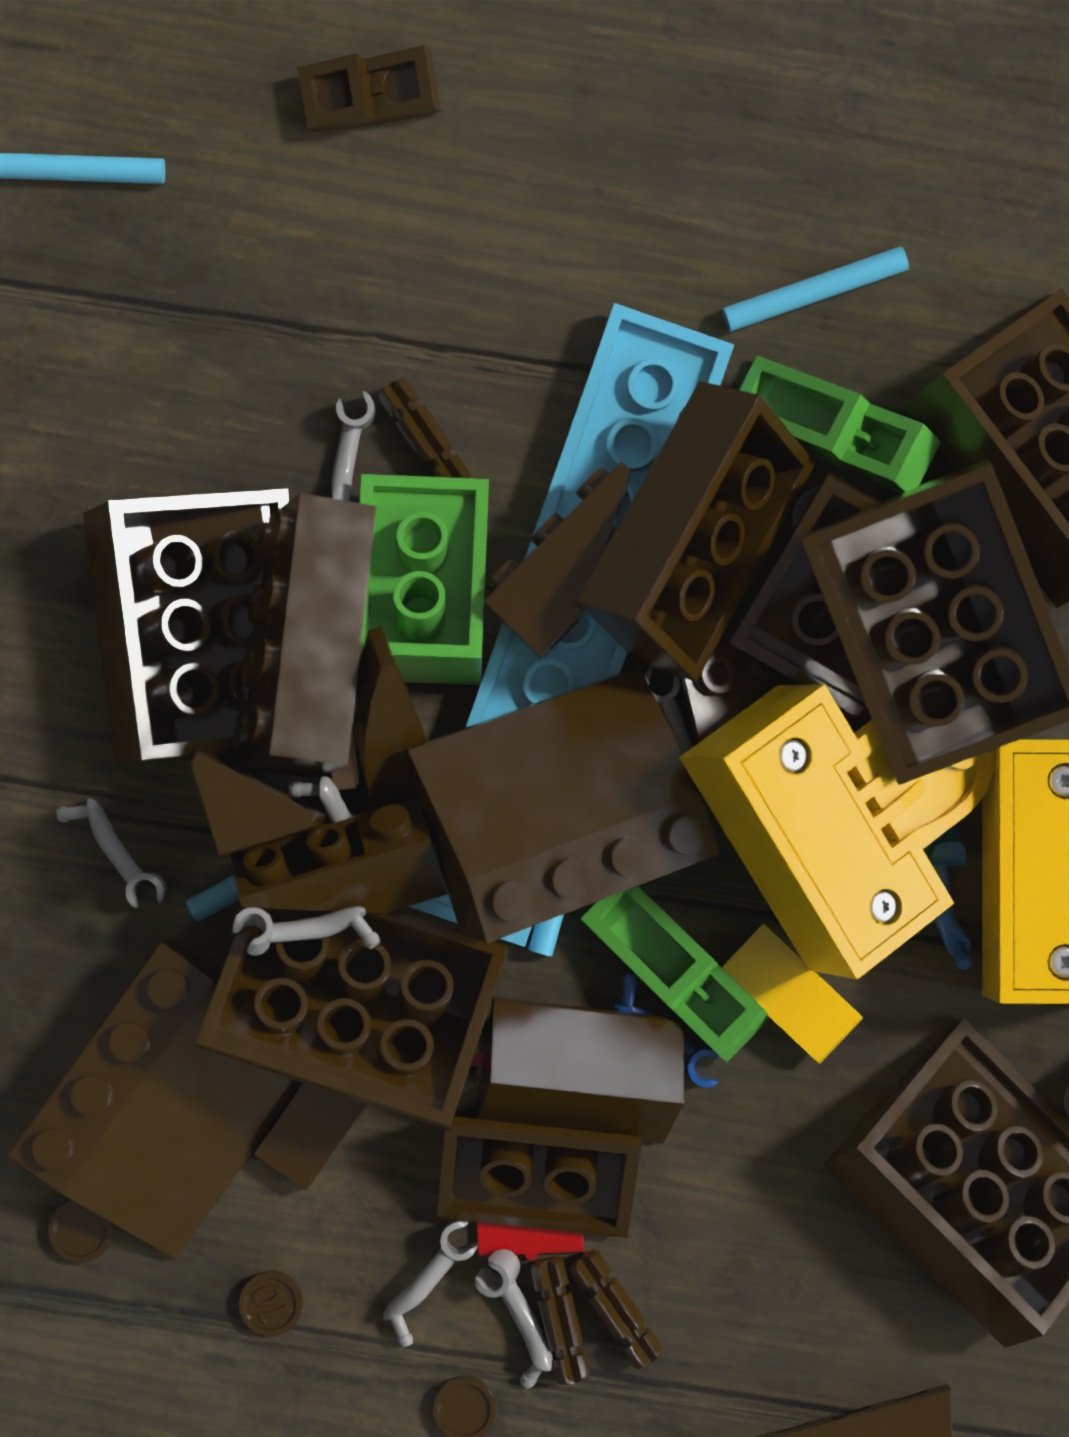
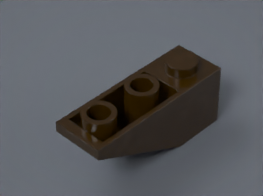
M622 462L610 473L603 466L596 470L576 492V495L582 502L565 519L558 512L552 515L531 538V541L537 548L520 565L512 558L508 560L485 585L492 592L484 601L486 607L541 661L587 614L576 601L586 584L587 578L596 567L610 542L630 481V470Z
M418 797L397 804L386 805L374 811L335 823L324 824L309 831L230 854L238 897L242 907L339 911L349 907L360 906L365 908L366 913L386 914L448 894Z

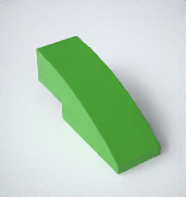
M758 355L739 389L760 395L807 453L899 494L920 485L941 444V441L923 423L870 404L857 392Z
M639 886L597 901L581 918L726 1062L770 1019L767 1015L768 1013Z

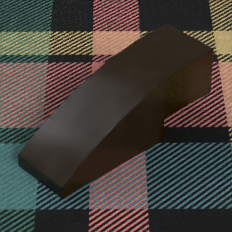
M382 626L368 631L359 659L353 713V733L358 766L373 811L386 805L397 804L418 797L404 750L427 742L420 719Z

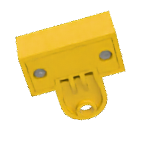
M825 684L776 686L679 757L809 971L852 979H859L954 904L925 855L923 848L974 809L986 795L995 771L994 749L898 786L873 720L853 733Z
M1020 739L995 749V771L987 793L982 798V996L998 1003L1069 1004V740Z

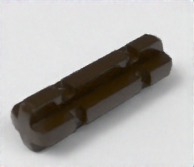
M402 377L385 386L378 393L379 400L391 418L396 416L398 419L396 423L398 429L423 466H430L432 469L429 473L430 476L470 478L469 470L458 454L454 456L451 454L452 445L425 405L419 406L417 404L419 400L418 395L408 380Z
M595 1249L588 1251L573 1261L570 1265V1274L582 1291L586 1289L589 1291V1302L616 1342L622 1340L624 1343L621 1346L623 1348L622 1351L633 1367L641 1369L648 1366L663 1353L661 1343L650 1327L646 1329L643 1327L645 1323L644 1318L617 1278H610L608 1275L611 1272L610 1268L601 1254Z
M561 1256L537 1260L531 1265V1274L535 1291L541 1292V1296L538 1297V1304L549 1351H555L552 1364L556 1381L560 1385L582 1382L589 1378L590 1369L585 1349H580L579 1346L583 1343L572 1292L571 1290H566L565 1285L569 1284L565 1262Z

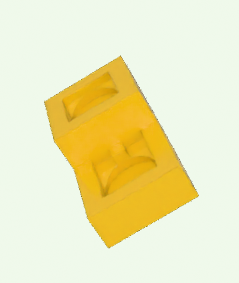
M764 923L722 967L768 1013L767 1015L819 1064L863 1019L816 972L809 971L803 960Z

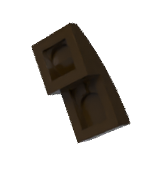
M425 45L367 59L362 58L356 53L297 67L307 129L311 132L377 125L441 112L432 55Z

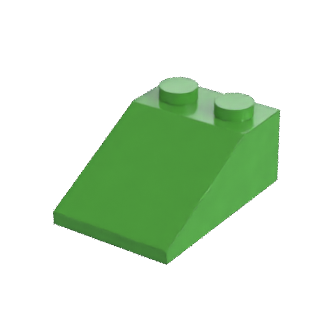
M361 474L360 503L376 506L360 656L368 631L382 626L404 682L481 685L489 479Z

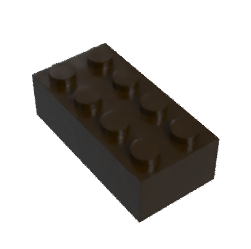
M699 381L687 404L681 410L677 422L658 456L649 467L647 475L629 508L619 521L616 531L600 560L587 578L586 584L576 602L638 663L697 682L816 463L760 395Z
M299 493L270 516L269 522L261 523L256 540L255 554L257 560L264 561L261 585L253 587L248 608L249 622L257 624L254 649L247 648L241 668V685L249 687L247 711L239 712L233 737L234 749L242 751L240 768L317 778L348 766L376 506Z

